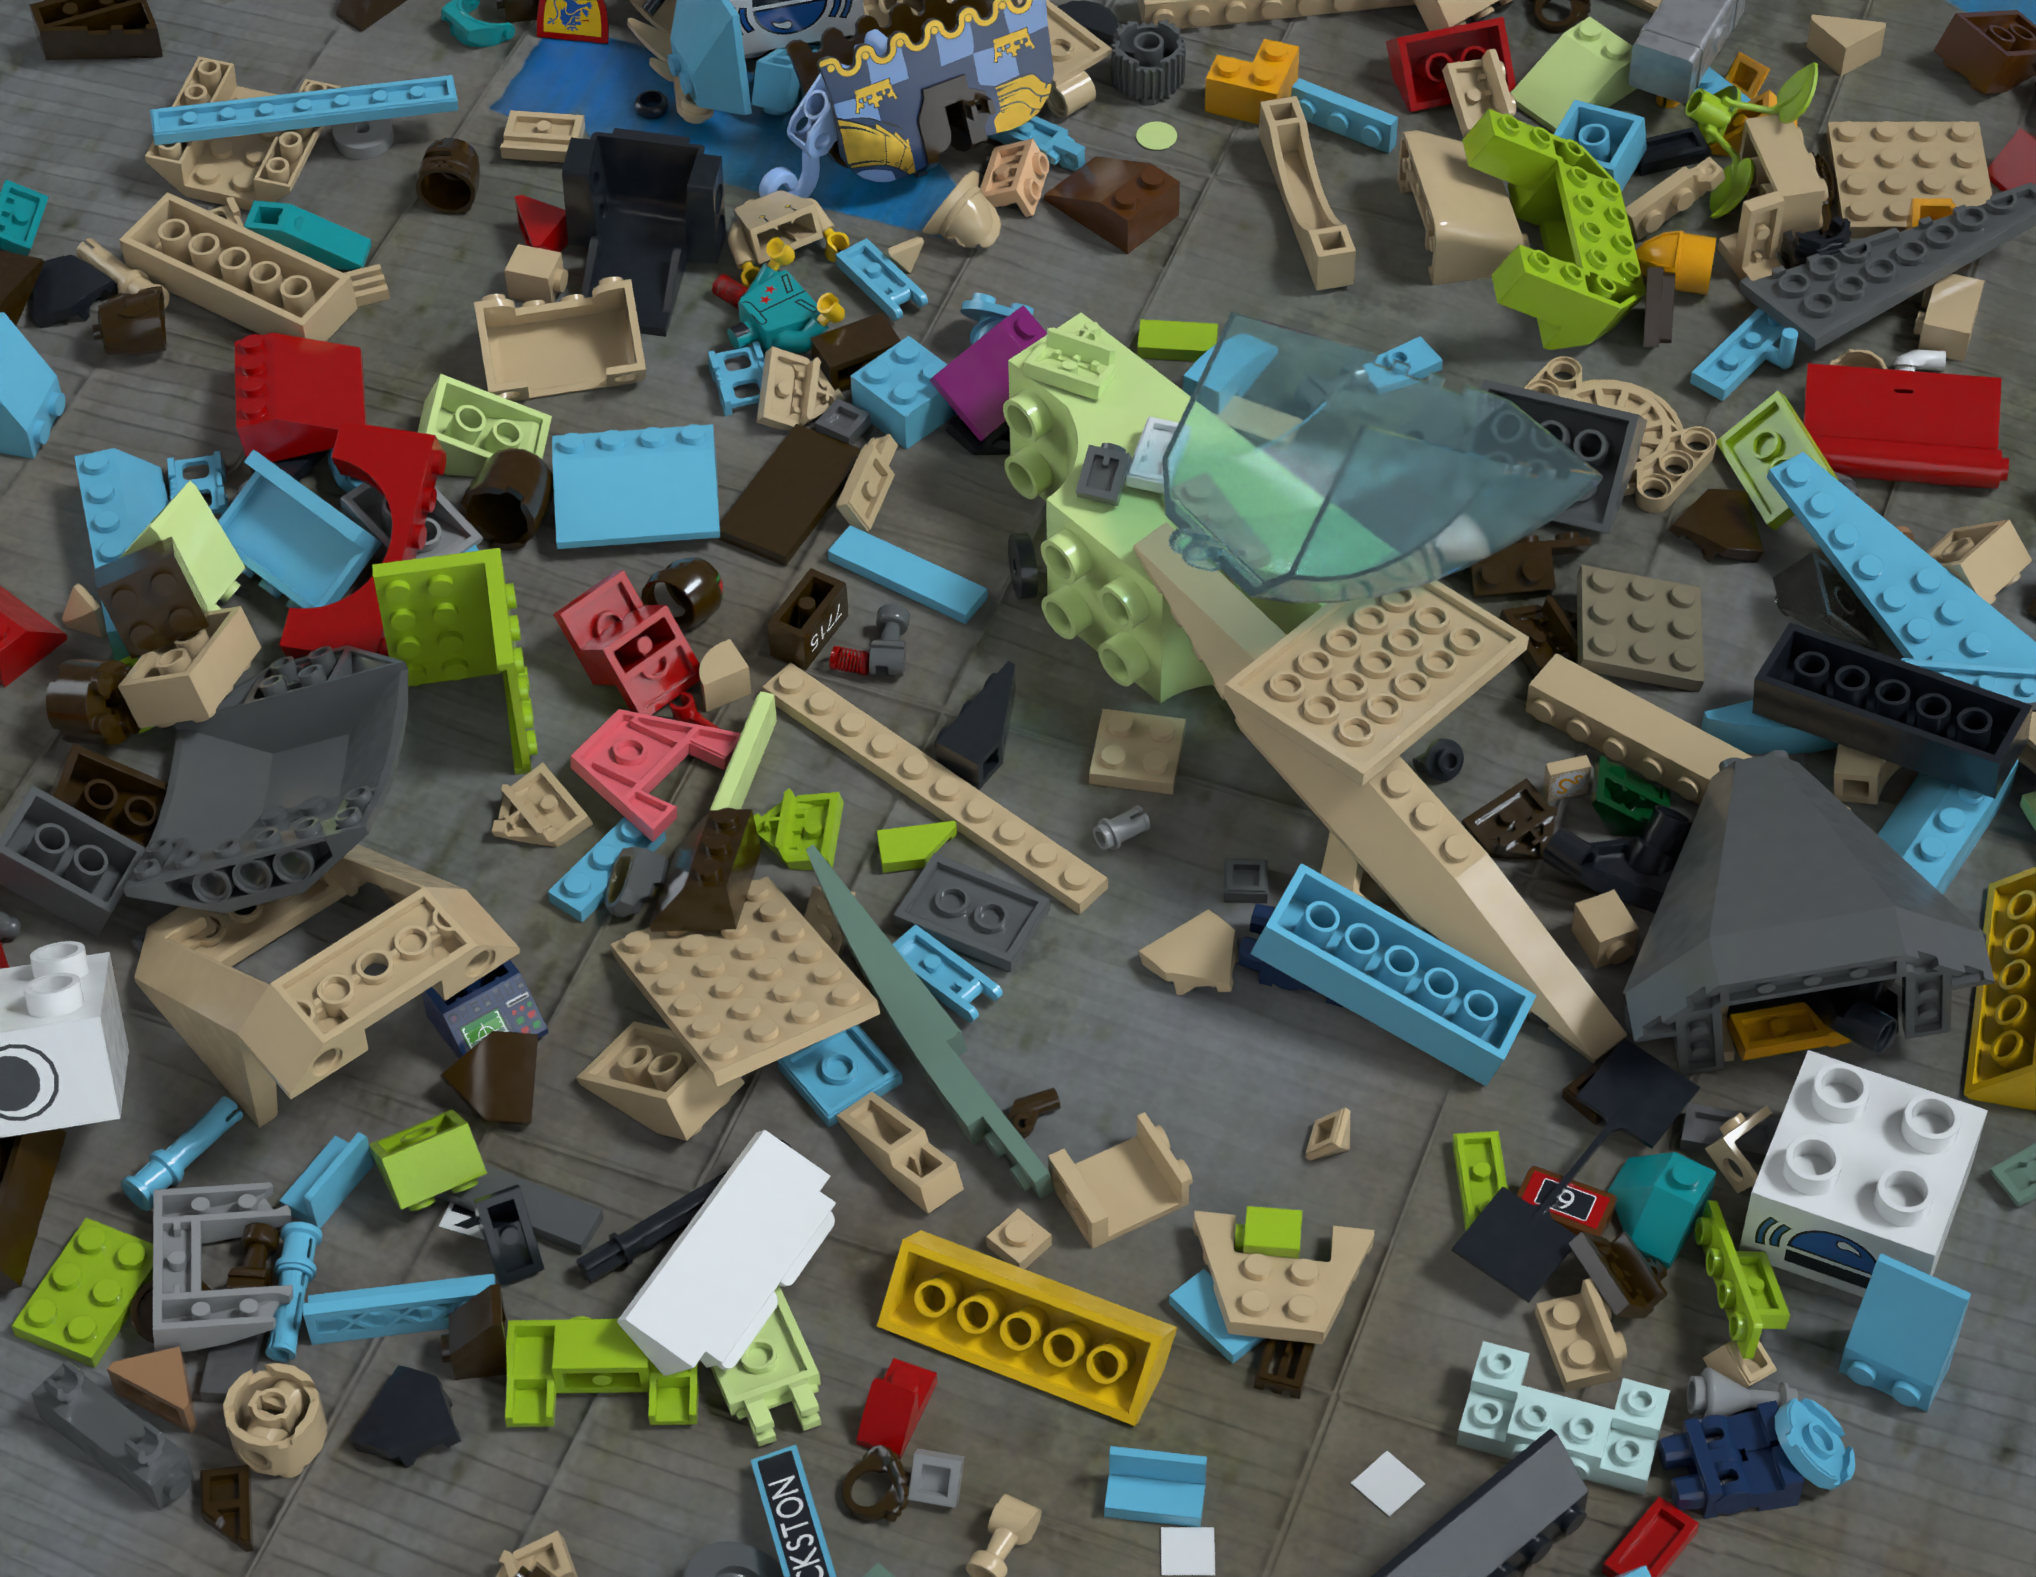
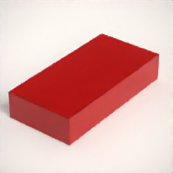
M1659 1496L1604 1562L1602 1573L1607 1577H1615L1646 1565L1651 1577H1662L1698 1533L1700 1523Z

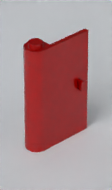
M1807 364L1803 424L1833 471L1859 479L1998 489L2000 481L2006 482L2008 478L2009 458L2002 457V450L1998 449L2002 378Z

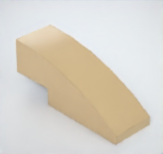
M870 1092L836 1115L841 1126L873 1164L926 1213H931L964 1190L956 1162L928 1142L924 1128L874 1092Z

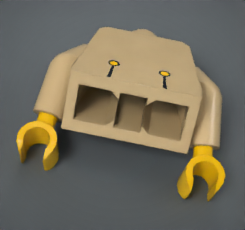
M783 190L773 192L758 199H750L744 205L736 207L734 210L736 221L731 224L727 238L737 268L743 269L741 274L742 285L749 288V283L754 281L760 271L759 267L753 266L755 262L761 264L771 260L766 252V246L774 237H779L784 242V246L788 244L793 250L824 237L826 239L825 256L831 262H836L835 254L838 253L837 249L843 251L849 248L848 236L842 232L833 231L835 228L834 224L816 200L801 198Z

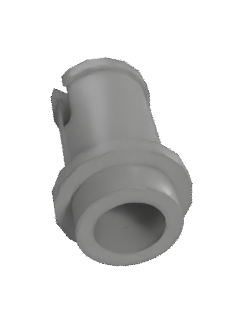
M1136 805L1110 820L1107 818L1100 819L1097 826L1093 828V836L1097 845L1102 850L1110 849L1115 851L1120 848L1122 842L1150 829V820L1147 813L1138 817L1137 814L1142 813L1143 808Z

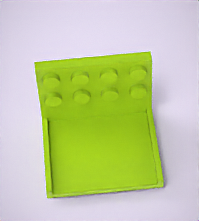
M495 548L373 564V578L388 654L391 658L405 661L408 668V686L503 673L515 775L527 774L532 771L530 756L538 755L535 730L527 731L529 728H534L531 698H529L530 684L527 666H524L522 647L516 648L515 641L521 640L518 615H511L510 609L517 608L514 583L506 584L501 549Z

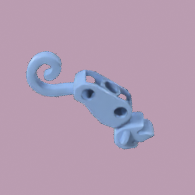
M873 29L867 32L864 43L874 47L876 53L880 56L887 51L888 38L879 30ZM841 64V65L843 66V68H848V67H850V66ZM821 73L793 113L787 128V135L790 140L802 150V173L799 181L796 175L786 167L774 168L766 173L759 185L760 198L776 192L782 184L790 190L788 193L801 198H808L817 185L820 173L819 157L826 155L834 142L837 141L836 125ZM808 117L807 125L802 130L796 131V125L799 120Z

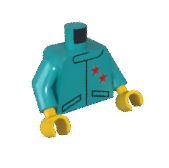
M774 237L766 246V252L771 260L768 264H763L749 289L738 302L740 323L727 329L728 338L735 349H740L752 344V342L759 341L764 355L772 346L791 353H807L811 349L810 338L825 333L829 329V322L839 323L845 317V310L839 304V299L832 293L823 294L816 303L786 269L781 272L778 270L780 266L791 264L794 261L795 253L788 244L784 246V242L779 237Z

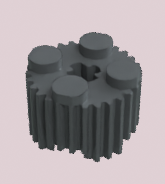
M1129 20L1127 25L1121 24V28L1116 29V39H1113V44L1111 45V78L1114 87L1118 90L1122 89L1123 94L1128 93V97L1136 96V99L1142 105H1156L1160 99H1163L1164 95L1168 97L1170 92L1175 93L1176 88L1180 89L1183 86L1186 44L1184 39L1180 38L1179 27L1175 28L1174 23L1169 24V20L1158 21L1157 25H1154L1153 22L1146 25L1144 22L1140 26L1138 21L1132 22Z

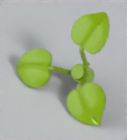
M1813 62L1791 76L1778 92L1777 105L1773 107L1742 102L1740 89L1736 86L1725 87L1715 94L1699 88L1691 95L1685 107V114L1698 122V128L1708 145L1718 142L1732 159V164L1723 169L1725 180L1711 191L1710 209L1712 215L1710 217L1712 219L1719 218L1734 209L1747 194L1754 177V161L1748 157L1741 161L1740 155L1722 137L1738 108L1769 115L1779 114V121L1784 124L1792 123L1806 111L1812 101L1818 79V63Z

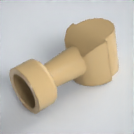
M1004 1494L1000 1501L996 1503L989 1520L988 1532L993 1534L986 1551L979 1550L974 1552L966 1566L968 1574L971 1577H1005L1008 1571L1004 1563L1005 1558L1015 1544H1027L1032 1539L1040 1522L1041 1509L1008 1494Z

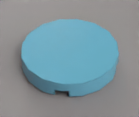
M1797 1398L1791 1399L1778 1409L1775 1415V1431L1780 1445L1790 1462L1803 1477L1817 1487L1827 1490L1838 1488L1852 1478L1855 1472L1853 1448L1849 1446L1845 1449L1840 1439L1845 1435L1843 1428L1827 1409L1807 1398L1798 1401Z

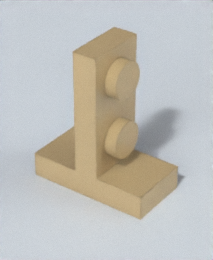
M1778 191L1744 201L1739 231L1719 238L1717 250L1740 280L1749 277L1751 281H1755L1772 275L1773 268L1782 266L1776 258L1785 199Z

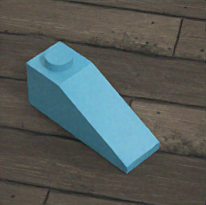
M807 43L812 52H817L821 45ZM786 47L778 48L756 61L751 105L764 107L763 111L772 115H784L785 112L799 105L803 94Z

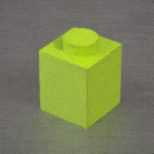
M1247 1206L1245 1224L1236 1223L1234 1251L1299 1259L1303 1210Z

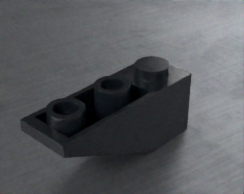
M1007 661L998 673H992L987 678L983 690L974 700H968L963 705L958 718L950 727H944L935 740L934 748L936 749L937 762L978 790L983 787L1003 764L1016 692L1014 663Z

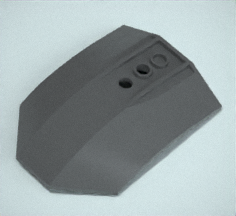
M348 645L334 649L331 646H323L315 649L305 657L294 659L292 656H287L274 661L270 667L234 687L217 707L216 713L208 720L198 723L193 722V720L175 723L174 726L177 732L166 796L150 842L123 888L126 897L227 913L305 893L369 834L389 793L398 766L408 714V668L405 661Z

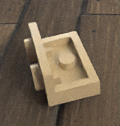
M1496 49L1487 50L1480 60L1446 64L1442 72L1463 137L1467 135L1488 109L1501 114L1515 116L1516 101L1509 92L1505 80V66L1503 62L1499 61Z

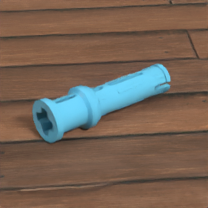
M221 1097L208 1112L166 1150L159 1149L153 1151L148 1157L149 1162L134 1176L128 1175L121 1180V1187L127 1197L140 1209L150 1211L153 1208L154 1190L167 1189L170 1185L177 1186L183 1180L184 1169L231 1126L242 1119L243 1114L241 1110L233 1113L238 1108L237 1104L228 1097Z
M306 1222L287 1223L283 1225L280 1233L281 1240L284 1243L281 1258L276 1261L274 1271L279 1279L278 1286L293 1285V1299L290 1304H280L273 1317L276 1318V1326L273 1330H270L265 1350L268 1358L279 1362H288L289 1359L294 1360L296 1357L306 1289L308 1284L315 1278L317 1272L316 1265L313 1262L316 1247L322 1242L323 1234L317 1226Z

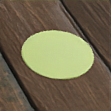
M1155 121L1142 125L1136 133V138L1145 148L1162 150L1169 148L1176 142L1177 132L1171 125Z

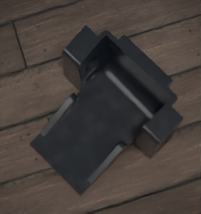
M614 128L612 134L595 132L591 135L590 140L571 137L562 169L568 245L589 247L581 295L584 298L593 297V289L599 286V281L604 278L621 277L622 280L631 279L640 333L666 337L687 261L718 264L726 235L722 156L704 154L705 147L703 145L690 144V137Z

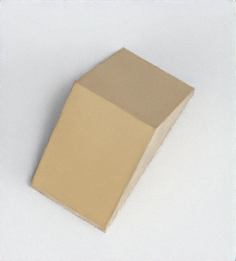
M1812 14L1806 47L1842 76L1881 56L1886 23Z

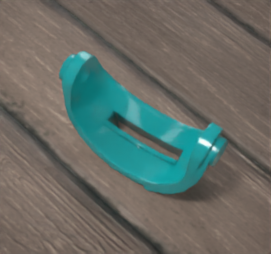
M452 0L441 9V19L449 22L451 35L455 36L462 44L480 48L491 47L510 40L515 35V27L510 22L488 23L470 16L468 13L477 9L480 0Z

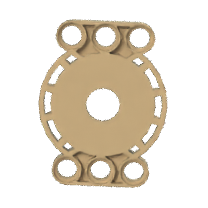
M1560 356L1552 359L1524 387L1529 390L1639 414L1647 420L1638 459L1624 496L1635 494V503L1645 512L1660 513L1668 509L1711 463L1715 456L1717 438L1711 430L1701 426L1683 429L1677 413L1664 399L1652 391L1633 383L1618 380H1588L1582 382V366L1573 358ZM1557 372H1567L1573 375V378L1570 380H1560L1554 374ZM1701 442L1708 448L1696 451L1688 447L1687 444ZM1679 465L1686 472L1673 474L1667 471L1666 467ZM1654 488L1662 491L1664 495L1652 498L1644 494L1643 491Z

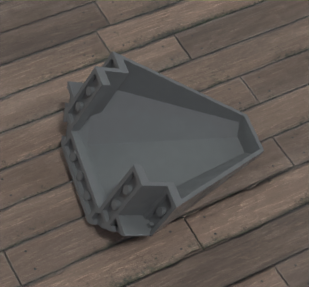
M1774 750L1763 756L1745 759L1733 757L1723 760L1718 766L1719 772L1711 777L1622 994L1627 1036L1633 1035L1634 1042L1673 1036L1679 1071L1683 1076L1725 1069L1721 1007L1902 977V1027L1905 1039L1951 1032L1952 990L1995 983L1986 948V934L1801 764L1789 760L1786 751Z

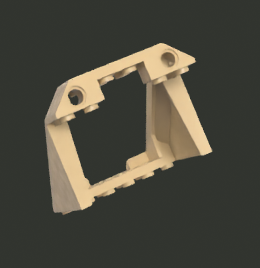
M357 844L305 893L255 905L256 909L250 914L239 915L234 911L219 913L184 906L177 908L147 927L134 979L140 989L260 1128L278 1114L276 1083L290 1099H293L368 1051L365 1029L430 987H433L446 1001L519 954L520 949L466 889ZM367 882L380 886L396 904L271 982L270 985L232 968L238 962L347 894L352 897L358 893V888ZM374 963L384 964L388 967L384 973L377 976H370L363 972L367 966Z

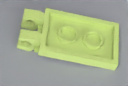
M779 1285L774 1290L778 1298L776 1309L737 1364L727 1370H723L717 1365L711 1366L731 1416L736 1415L738 1420L747 1417L758 1447L777 1441L773 1427H775L769 1409L792 1401L795 1414L803 1431L821 1425V1419L817 1413L819 1405L814 1396V1393L819 1392L818 1385H821L820 1374Z

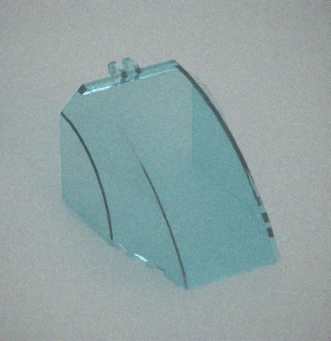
M1231 312L1163 455L1165 515L1179 528H1176V531L1172 532V535L1169 536L1170 539L1168 541L1170 542L1169 546L1175 553H1181L1184 561L1191 567L1194 566L1197 569L1211 572L1222 569L1250 597L1288 603H1339L1381 597L1422 586L1468 568L1550 522L1601 482L1603 475L1509 399L1466 384L1462 392L1458 393L1442 387L1446 379L1436 373L1431 372L1427 381L1407 375L1411 368L1408 363L1393 359L1388 368L1375 363L1378 354L1374 351Z

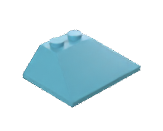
M676 0L670 37L672 54H669L667 59L672 76L679 77L683 93L685 95L690 94L697 107L741 115L752 114L738 12L730 0Z

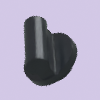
M1441 738L1431 743L1426 752L1413 758L1412 762L1418 773L1427 772L1433 779L1449 781L1461 771L1464 763V754L1457 742Z

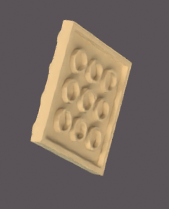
M1846 121L1828 122L1826 137L1835 183L1838 216L1842 220L1847 218L1851 222V238H1866L1895 227L1899 232L1904 231L1911 198H1952L1956 207L1964 204L1965 206H1979L1985 204L1986 200L1991 198L1992 190L1979 122Z

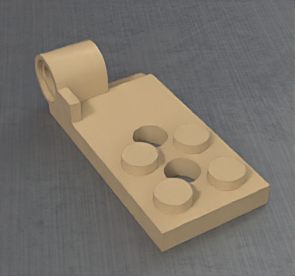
M1017 0L1018 5H1020L1023 0ZM1046 0L1054 67L1051 91L1046 103L1057 117L1065 118L1095 100V86L1084 70L1111 55L1112 48L1049 0Z

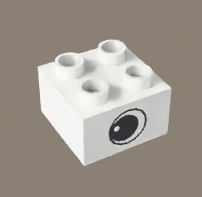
M57 942L33 951L30 954L31 964L0 969V1138L120 1119L129 1049L110 952L86 956L85 946L80 942Z

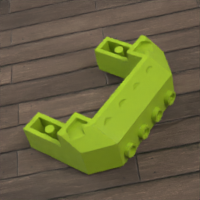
M1488 109L1462 139L1467 164L1471 168L1509 182L1507 187L1515 217L1539 226L1545 251L1544 253L1541 250H1533L1520 244L1517 245L1491 275L1497 303L1537 318L1543 348L1555 350L1589 345L1613 330L1631 309L1641 302L1646 294L1620 185L1576 141L1563 139L1549 133L1542 127H1534L1517 120L1512 115L1501 114Z

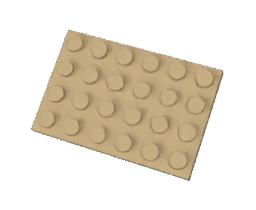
M1391 552L1229 680L1224 687V697L1349 779L1363 786L1526 651L1529 637Z
M768 876L760 880H752L736 929L651 932L650 927L641 931L631 932L625 938L610 944L615 960L717 1087L880 1015L877 999Z

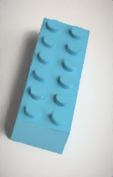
M1302 863L1299 865L1250 953L1484 1086L1488 1085L1505 1060L1537 996Z

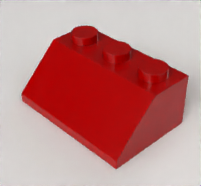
M1504 17L1398 37L1386 41L1392 78L1409 112L1452 104L1442 72L1446 64L1480 60L1489 49H1496L1499 61L1503 62L1505 66V80L1509 92L1516 87Z
M0 586V684L7 687L68 640L66 633Z

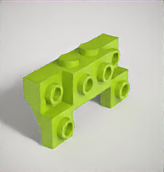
M577 1316L565 1320H508L506 1340V1426L554 1427L557 1393L649 1392L648 1418L650 1425L697 1424L699 1397L698 1363L694 1368L664 1376L617 1323L619 1318L591 1319L585 1316Z

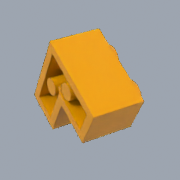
M1264 39L1253 62L1217 54L1205 80V112L1259 124L1260 102L1291 96L1292 86L1298 80L1300 47Z

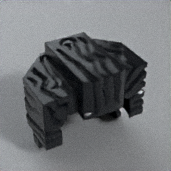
M1839 216L1830 219L1829 229L1822 235L1819 234L1818 230L1805 233L1795 232L1794 238L1792 230L1783 232L1779 256L1787 267L1791 269L1805 264L1806 257L1815 254L1832 255L1838 253L1841 248H1844L1845 244L1850 243L1852 234L1850 231L1851 222L1847 218L1842 220Z

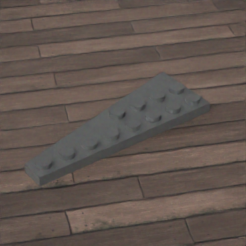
M2030 182L1991 195V198L1986 200L1985 204L1979 206H1965L1964 204L1953 208L1952 215L1934 221L1930 216L1919 219L1918 226L1901 232L1895 227L1845 244L1844 248L1840 249V252L1832 255L1815 254L1806 257L1805 264L1788 270L1783 265L1773 268L1772 275L1755 281H1751L1749 277H1746L1740 281V293L1783 327L1796 329L1798 331V338L1816 351L2036 225V185Z

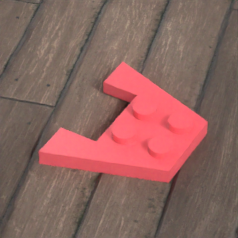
M618 709L571 755V769L647 838L654 842L677 819V807L649 793L688 754L725 770L729 765L741 733Z

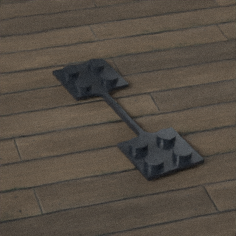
M1624 1038L1576 1097L1577 1101L1599 1114L1604 1119L1606 1126L1544 1203L1540 1205L1529 1204L1502 1186L1452 1247L1451 1251L1530 1303L1570 1253L1572 1248L1569 1243L1577 1236L1551 1217V1206L1612 1132H1626L1653 1149L1698 1093L1700 1086Z

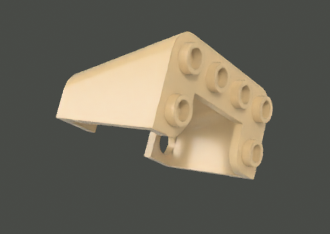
M621 277L604 278L599 281V286L593 289V297L584 298L581 294H573L563 297L561 302L546 304L543 300H532L525 302L520 308H515L513 300L505 299L503 294H490L484 296L481 299L482 301L474 302L488 392L511 401H520L628 385L645 379L646 365L631 279L622 280Z

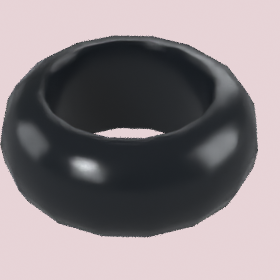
M647 90L636 97L634 107L639 116L646 119H656L667 112L669 103L668 98L662 92ZM650 102L659 103L653 107L644 106Z

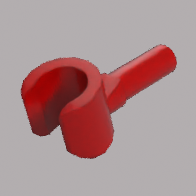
M681 692L679 694L682 707L669 703L674 720L721 729L697 712L693 695L690 693Z

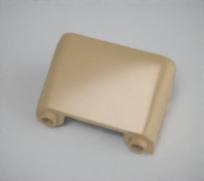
M1419 130L1401 133L1397 181L1401 193L1413 192L1426 230L1425 247L1426 250L1433 252L1432 266L1428 267L1432 285L1490 278L1518 244L1530 248L1528 235L1526 233L1521 234L1503 180L1469 167L1462 141Z

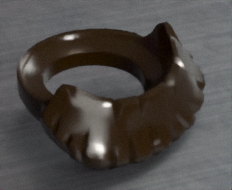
M1533 0L1535 2L1533 13L1536 23L1542 29L1554 33L1568 31L1577 25L1579 21L1588 18V13L1591 11L1589 8L1591 6L1590 0H1569L1572 9L1570 15L1562 21L1555 22L1546 19L1542 14L1544 5L1552 0Z
M884 1445L874 1446L864 1454L862 1462L854 1466L847 1474L842 1487V1498L846 1508L856 1518L865 1521H877L885 1518L895 1522L897 1517L902 1514V1510L906 1508L908 1503L907 1496L909 1495V1489L906 1486L908 1480L904 1476L905 1470L903 1469L902 1462L898 1460V1456L893 1450ZM870 1472L889 1474L892 1480V1487L879 1503L873 1506H860L853 1501L852 1488L860 1476Z

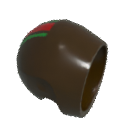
M699 557L684 558L674 561L666 569L654 573L646 582L641 594L643 605H658L654 594L655 585L659 582L665 583L673 600L685 609V613L682 616L674 617L680 630H684L708 620L719 609L723 599V581L719 572L709 562Z

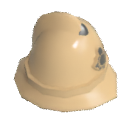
M972 170L961 179L932 215L922 230L924 233L941 235L945 240L960 248L983 249L990 247L996 241L1000 233L1001 221L996 209L983 196L982 190L978 187V172Z

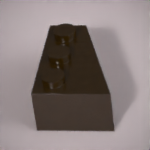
M44 0L29 5L35 33L46 60L163 57L158 28L146 0Z

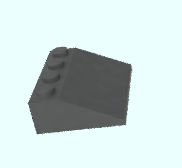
M1483 379L1453 497L1610 534L1638 459L1647 420L1639 414Z

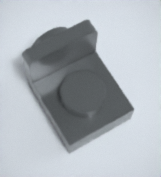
M1102 443L1101 447L1089 445L1076 489L1077 497L1118 506L1126 474L1132 461L1130 454L1126 453V449L1112 443Z

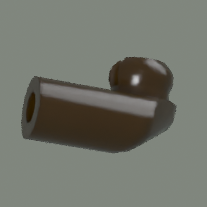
M1055 1088L1030 1094L1013 1102L1006 1118L1023 1139L1030 1136L1033 1132L1039 1115L1061 1108Z

